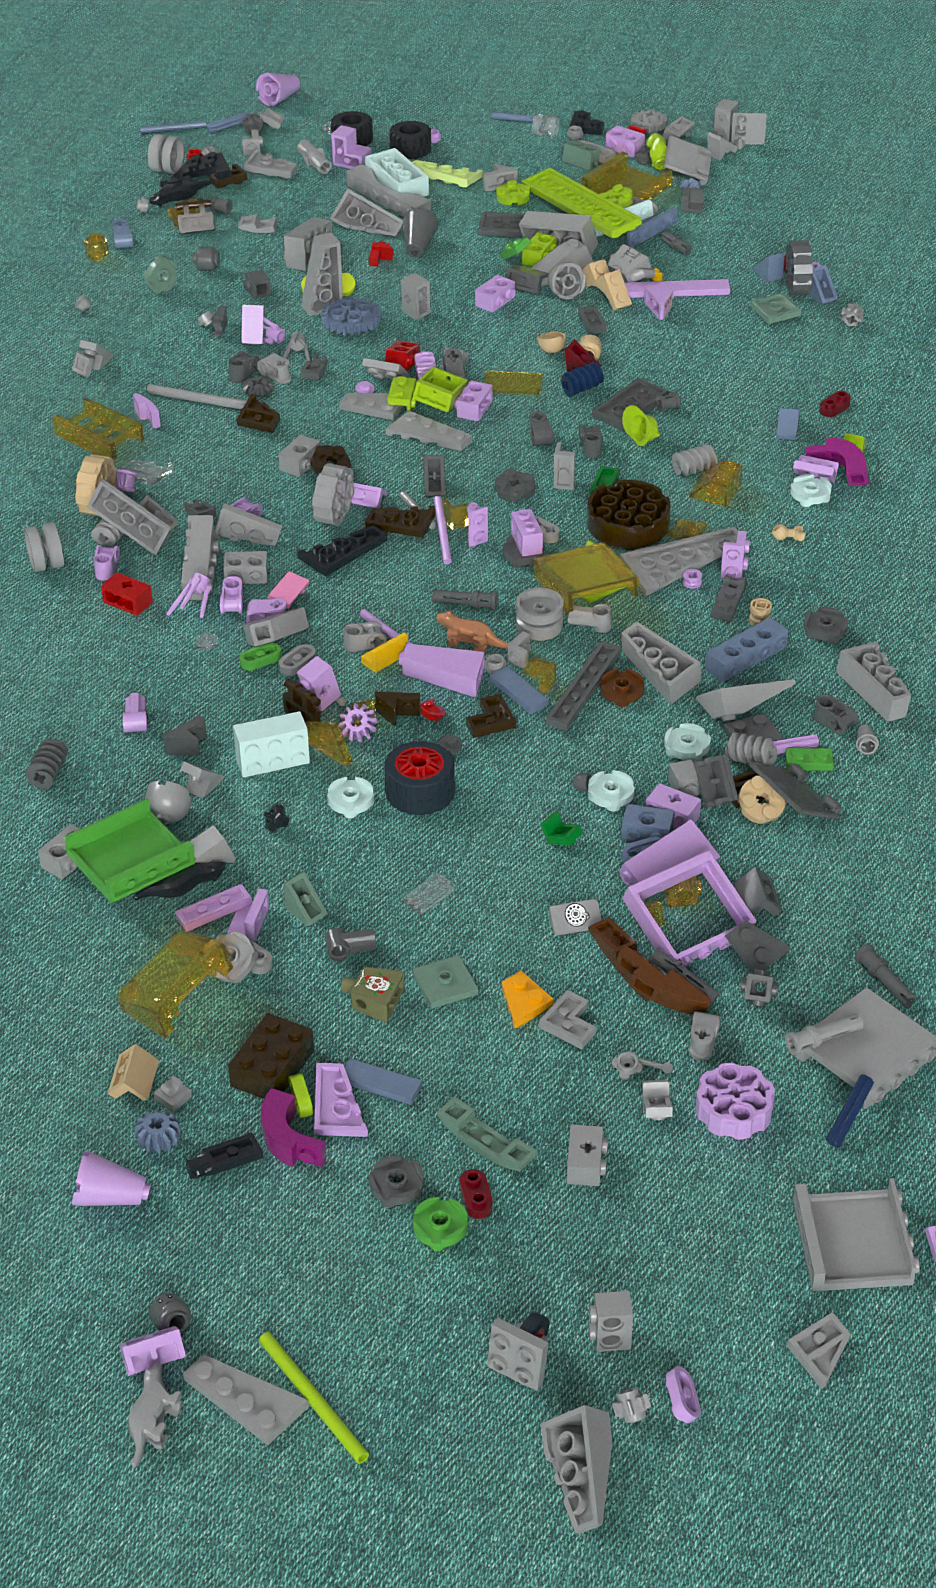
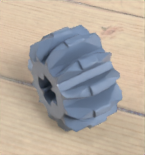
M156 1109L154 1113L145 1112L144 1118H138L134 1133L140 1149L145 1148L148 1154L154 1150L160 1154L161 1150L170 1152L171 1146L178 1145L181 1129L175 1115H170L168 1110L159 1113Z

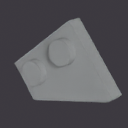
M832 1312L790 1338L786 1346L822 1389L829 1380L851 1334Z

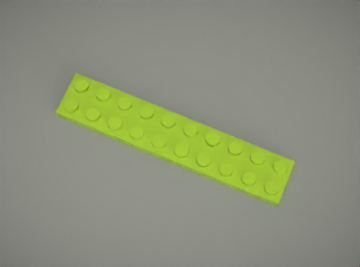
M552 168L545 169L521 181L522 184L530 186V192L569 214L590 215L594 228L611 238L620 237L621 234L632 231L642 224L641 217Z

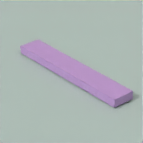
M728 279L625 283L630 298L644 297L645 286L663 282L673 290L674 296L730 294Z

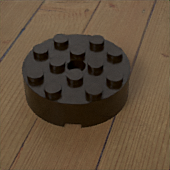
M617 480L614 485L607 487L603 484L596 488L588 498L587 526L589 532L605 546L624 548L625 550H633L660 542L668 533L670 526V499L662 494V489L644 481Z

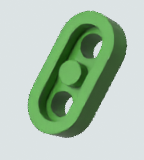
M269 642L243 651L239 656L240 666L245 670L254 671L275 663L281 659V647L276 643Z

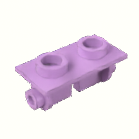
M470 503L467 507L469 547L488 541V507L480 508L477 503Z

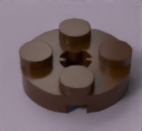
M612 669L601 677L600 694L604 698L615 702L619 707H626L629 703L637 701L644 695L645 686L641 674L631 669H626V672H618L619 669Z

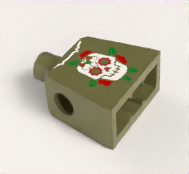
M371 967L363 968L357 979L345 976L341 983V991L351 994V1006L354 1010L385 1023H388L405 990L404 972Z

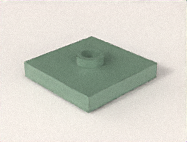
M783 292L752 300L750 304L768 324L801 316V309Z
M459 955L412 969V975L431 1009L478 995V987Z

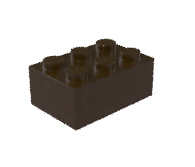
M267 1013L229 1063L230 1086L265 1099L271 1088L285 1092L289 1086L288 1076L298 1074L314 1051L313 1029Z

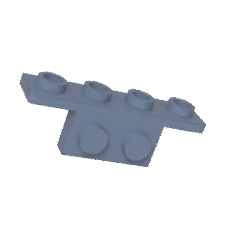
M673 207L654 218L643 219L641 225L632 231L626 232L627 246L632 248L675 225L678 219V209Z

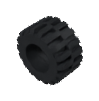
M347 111L339 113L331 119V134L343 125L356 129L357 145L368 146L372 143L373 123L371 116L366 113Z
M403 121L396 123L389 130L390 149L396 148L407 159L422 158L431 152V128L427 124L419 121Z

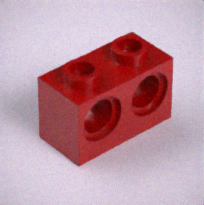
M398 340L386 349L385 362L400 364L406 371L415 365V354L421 352L420 344Z

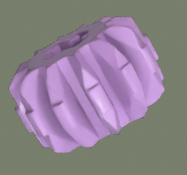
M431 351L415 354V369L419 380L433 366L436 367L434 354Z
M355 703L354 710L346 707L348 714H340V718L344 721L339 723V727L343 729V736L349 735V740L352 742L357 737L359 743L363 742V736L370 739L369 731L376 732L377 730L373 726L378 723L377 718L373 717L375 712L373 710L368 711V707L365 704L359 708V705ZM358 719L362 723L360 726H357L355 723Z

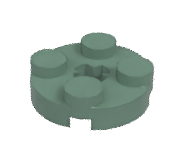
M157 256L143 274L147 287L157 294H161L160 292L162 291L168 292L171 290L178 278L176 275L178 266L168 257Z

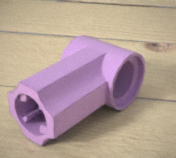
M131 693L126 698L125 712H123L124 733L147 731L145 697L139 693Z

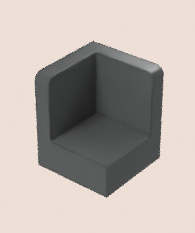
M683 188L681 212L702 213L704 189Z

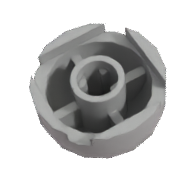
M561 262L555 265L548 276L550 290L562 299H573L585 287V274H583L580 266L571 262Z
M159 781L149 783L145 799H149L150 811L163 825L178 822L187 815L193 801V796H189L190 791L187 788L170 781H166L165 785H158Z

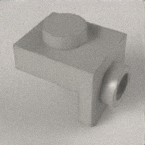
M258 129L251 130L252 138L242 139L244 155H251L256 149L260 150V146H263L262 136H259Z
M648 1080L642 1082V1106L646 1118L663 1120L666 1117H673L668 1080Z

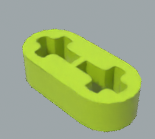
M299 1073L288 1076L291 1094L295 1095L296 1110L299 1118L313 1116L312 1103L303 1074Z

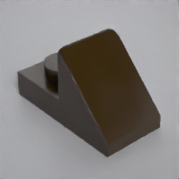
M375 691L376 712L392 725L396 726L398 715L420 716V693Z

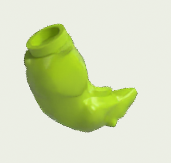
M653 133L646 143L647 147L650 148L649 153L652 167H655L657 170H663L666 168L664 167L667 150L666 140L662 135Z

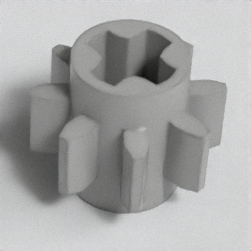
M848 303L847 308H842L841 321H845L847 326L856 327L858 321L863 322L864 309H861L858 303Z
M638 1387L629 1388L617 1393L618 1402L612 1403L616 1417H624L625 1423H633L647 1417L645 1411L651 1407L647 1393H639Z

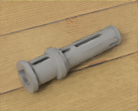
M856 1013L822 1026L815 1027L809 1025L803 1031L786 1033V1046L792 1055L800 1054L801 1050L810 1047L812 1049L818 1048L824 1041L863 1029V1021L859 1014Z

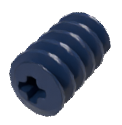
M595 362L566 372L561 378L563 391L568 397L584 392L586 389L589 390L592 387H597L599 383L604 382L603 371Z

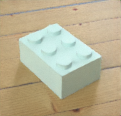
M301 712L233 725L236 761L242 777L310 763L308 732Z

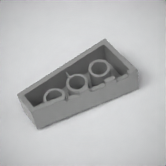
M527 211L519 223L522 237H528L529 240L537 232L556 236L558 246L570 239H576L586 245L590 255L593 254L598 245L590 215Z
M312 217L284 235L285 251L283 257L287 268L303 271L308 269L313 238L325 233H332V221Z
M331 232L314 236L301 303V307L310 316L322 313V309L325 308L324 305H329L330 301L335 303V299L342 300L343 297L340 241Z
M188 515L189 529L186 530L187 546H185L181 579L182 591L196 572L210 579L208 585L212 587L210 592H213V579H215L216 575L215 566H217V553H219V541H215L213 515ZM204 592L201 595L193 593L189 600H202Z
M636 621L621 632L622 652L670 705L701 682L700 661Z
M878 642L841 650L836 673L887 722L906 717L911 694L901 678L895 676L896 670L894 667L888 665L887 656L885 653L880 652Z

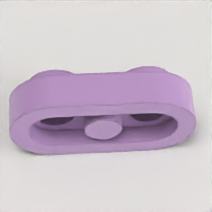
M676 1366L666 1374V1387L672 1402V1412L678 1420L691 1423L701 1415L695 1384L691 1375L683 1367Z

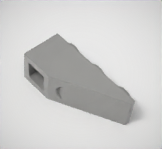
M300 607L244 623L243 628L247 644L258 646L309 628L305 609Z

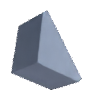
M784 252L768 256L754 266L753 270L767 283L782 279Z
M827 265L813 268L811 291H809V295L821 305L838 300Z
M779 409L776 439L796 440L799 422L798 409Z

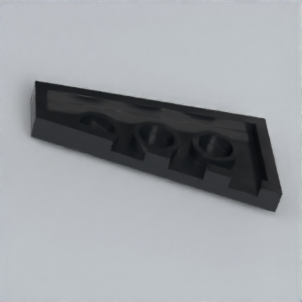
M370 526L350 533L348 538L338 537L332 539L331 544L325 546L318 544L313 546V550L307 552L304 549L297 551L298 559L324 576H327L388 541L387 534L375 526Z

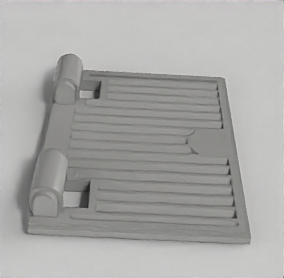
M669 136L664 167L700 179L699 183L705 185L708 181L712 150Z

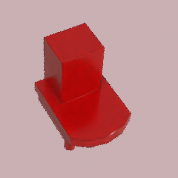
M384 241L373 242L369 255V266L378 267L380 259L392 260L394 251L390 243H385Z

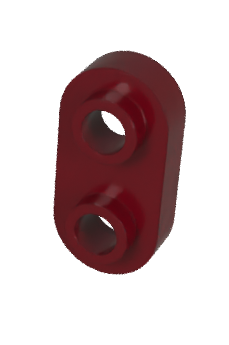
M845 391L833 393L820 403L819 413L825 417L838 415L850 406L851 396Z
M467 1170L461 1174L459 1179L464 1207L470 1217L475 1219L486 1218L493 1210V1199L486 1175L480 1170Z

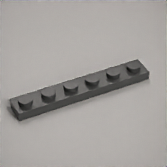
M604 641L599 643L547 716L546 725L565 731L569 729L601 683V677L611 669L620 656L621 646Z

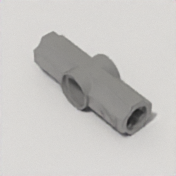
M306 139L301 140L297 145V151L304 157L307 166L312 165L322 174H327L332 168L331 162L325 157L321 147L316 148Z

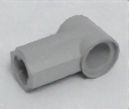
M598 604L593 608L571 605L568 623L571 625L593 627V630L599 633L608 632L612 628L611 607L606 604Z

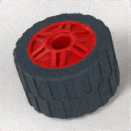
M412 741L394 748L392 752H389L384 762L385 794L390 805L407 814L424 815L440 811L450 804L455 793V763L452 754L446 748L433 742Z

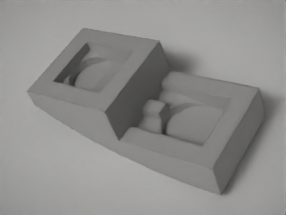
M258 214L242 216L238 227L239 229L254 233H273L276 231L278 221L276 217L260 220Z

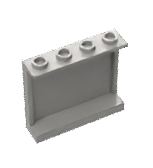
M866 987L815 1026H822L857 1013L862 1018L863 1029L824 1041L818 1048L812 1049L810 1047L801 1050L800 1054L795 1055L802 1062L810 1057L814 1058L852 1087H854L861 1074L871 1077L874 1084L864 1101L863 1107L865 1109L874 1103H879L885 1094L892 1089H897L904 1079L909 1075H915L923 1064L931 1062L936 1057V1036Z
M890 1178L889 1186L886 1190L808 1194L806 1184H795L793 1204L812 1292L913 1285L915 1273H919V1259L917 1256H913V1236L906 1229L908 1227V1217L906 1211L901 1209L902 1193L900 1189H896L894 1178Z

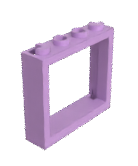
M710 851L629 886L622 898L655 950L660 948L661 951L675 961H681L683 967H687L696 958L702 960L708 957L713 950L718 948L723 950L731 944L725 935L736 927L677 954L643 903V899L703 873L737 924L736 927L744 921H748L753 925L757 923Z

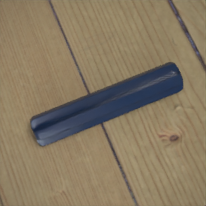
M864 1074L859 1076L826 1138L827 1143L836 1148L841 1146L874 1084L871 1077Z

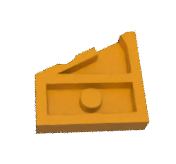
M519 971L502 981V992L507 1000V1008L511 1013L514 1028L520 1027L554 1005V999L523 971Z

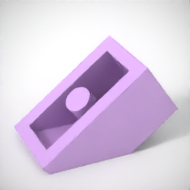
M665 282L645 286L644 303L659 320H664L672 308L673 290Z

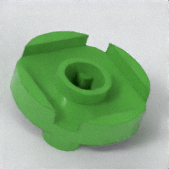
M440 1197L426 1199L414 1211L413 1232L422 1243L429 1245L432 1250L441 1251L445 1247L458 1243L467 1235V1211L455 1199L449 1198V1201L440 1200ZM437 1219L439 1221L446 1220L445 1224L443 1225L435 1224V1220Z

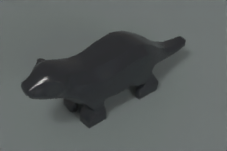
M190 176L181 177L183 181L169 184L168 180L160 181L162 189L149 198L150 204L162 207L164 203L187 200L193 197L199 189L210 185L211 182L209 180L192 181Z
M195 862V864L142 889L134 895V899L139 900L148 896L165 898L183 896L202 882L217 881L225 870V864L223 862Z

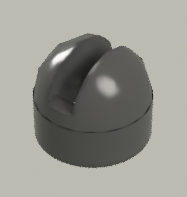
M580 773L574 777L573 785L577 790L588 792V784L591 778L590 773Z

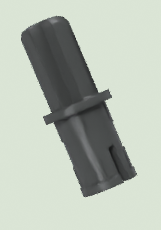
M669 231L662 232L661 240L669 244L673 250L676 249L685 256L689 255L686 250L691 252L692 246L690 244H687L680 236H675Z

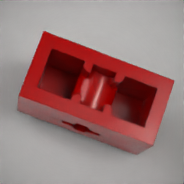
M116 572L101 585L103 603L136 616L153 603L151 585Z

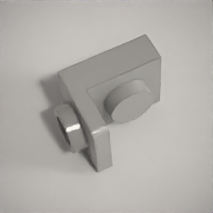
M268 107L265 112L261 111L259 115L261 116L262 123L266 122L269 126L277 129L280 128L285 116Z
M521 632L508 644L507 661L523 669L528 667V653L531 649L529 633Z

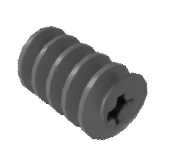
M46 739L41 742L26 772L27 779L32 785L40 789H48L53 785L68 755L66 745L55 739Z

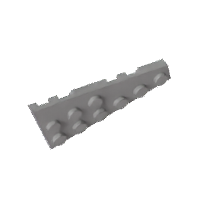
M735 527L623 553L620 554V561L625 568L632 572L633 580L646 597L682 578L684 571L688 569L697 570L721 557L723 543H736L738 530Z

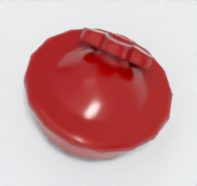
M429 699L420 703V713L427 720L440 721L446 715V711L441 706L433 703L435 699Z

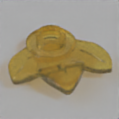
M681 519L676 522L675 529L668 530L667 535L674 538H689L702 535L703 530L707 528V524L703 521L694 523L689 519Z

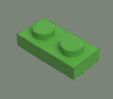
M528 237L523 239L517 238L513 242L510 241L504 245V250L500 255L503 259L514 256L531 242Z
M786 748L785 750L786 768L795 763L805 771H833L832 749Z

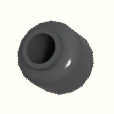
M199 247L196 253H193V264H196L199 270L213 271L220 265V253L214 247Z
M168 1292L161 1294L151 1303L149 1317L159 1331L176 1326L181 1333L190 1323L191 1310L180 1296Z

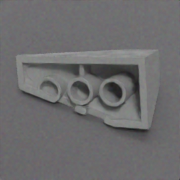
M795 679L727 687L696 697L697 701L713 719L722 718L724 722L735 720V715L750 710L796 683Z

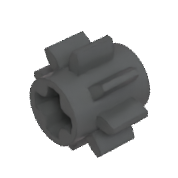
M256 113L252 115L247 114L242 121L245 132L250 135L252 134L251 130L258 129L259 132L263 126L262 119H260L261 116Z

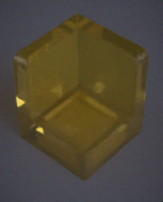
M443 499L445 522L448 528L452 530L468 526V504L465 503L452 507L447 499Z
M532 657L524 668V674L539 679V692L548 694L556 682V664Z

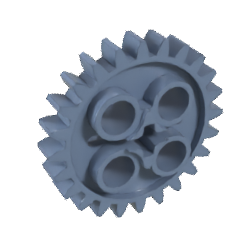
M350 296L349 299L342 297V300L335 299V303L330 301L329 305H324L325 308L322 309L321 321L322 325H325V329L330 328V332L336 330V334L343 332L344 336L347 333H350L351 336L354 333L360 335L362 331L367 333V329L373 331V327H378V323H381L380 307H377V303L372 304V300L366 301V298L359 300V297L352 299Z

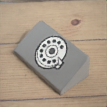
M597 899L549 907V920L555 936L588 931V926L602 921Z

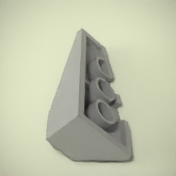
M348 188L330 217L332 221L344 228L397 237L404 225L402 219Z
M570 239L556 247L534 265L532 269L550 274L551 269L561 262H571L580 266L582 270L594 261L586 245L576 239ZM548 277L542 279L541 286L549 285Z
M583 1405L541 1423L544 1454L547 1461L553 1465L556 1473L553 1476L556 1485H560L565 1496L563 1503L574 1531L578 1534L603 1524L612 1449L609 1412Z

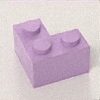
M341 125L331 134L333 165L352 169L361 164L365 165V156L372 155L371 148L357 145L355 128Z

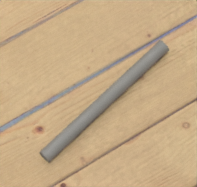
M148 384L147 393L240 410L243 409L247 402L245 400Z

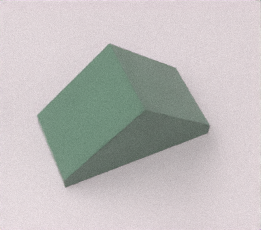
M301 872L283 883L285 909L306 926H310L328 914L305 872Z

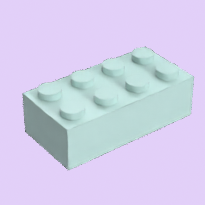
M396 148L365 156V166L373 170L376 180L383 186L402 193L419 194L423 197L429 195L428 176Z

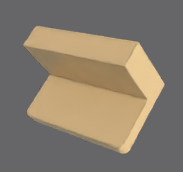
M134 1044L119 1054L107 1094L117 1099L127 1091H130L141 1100H147L159 1060L137 1044Z

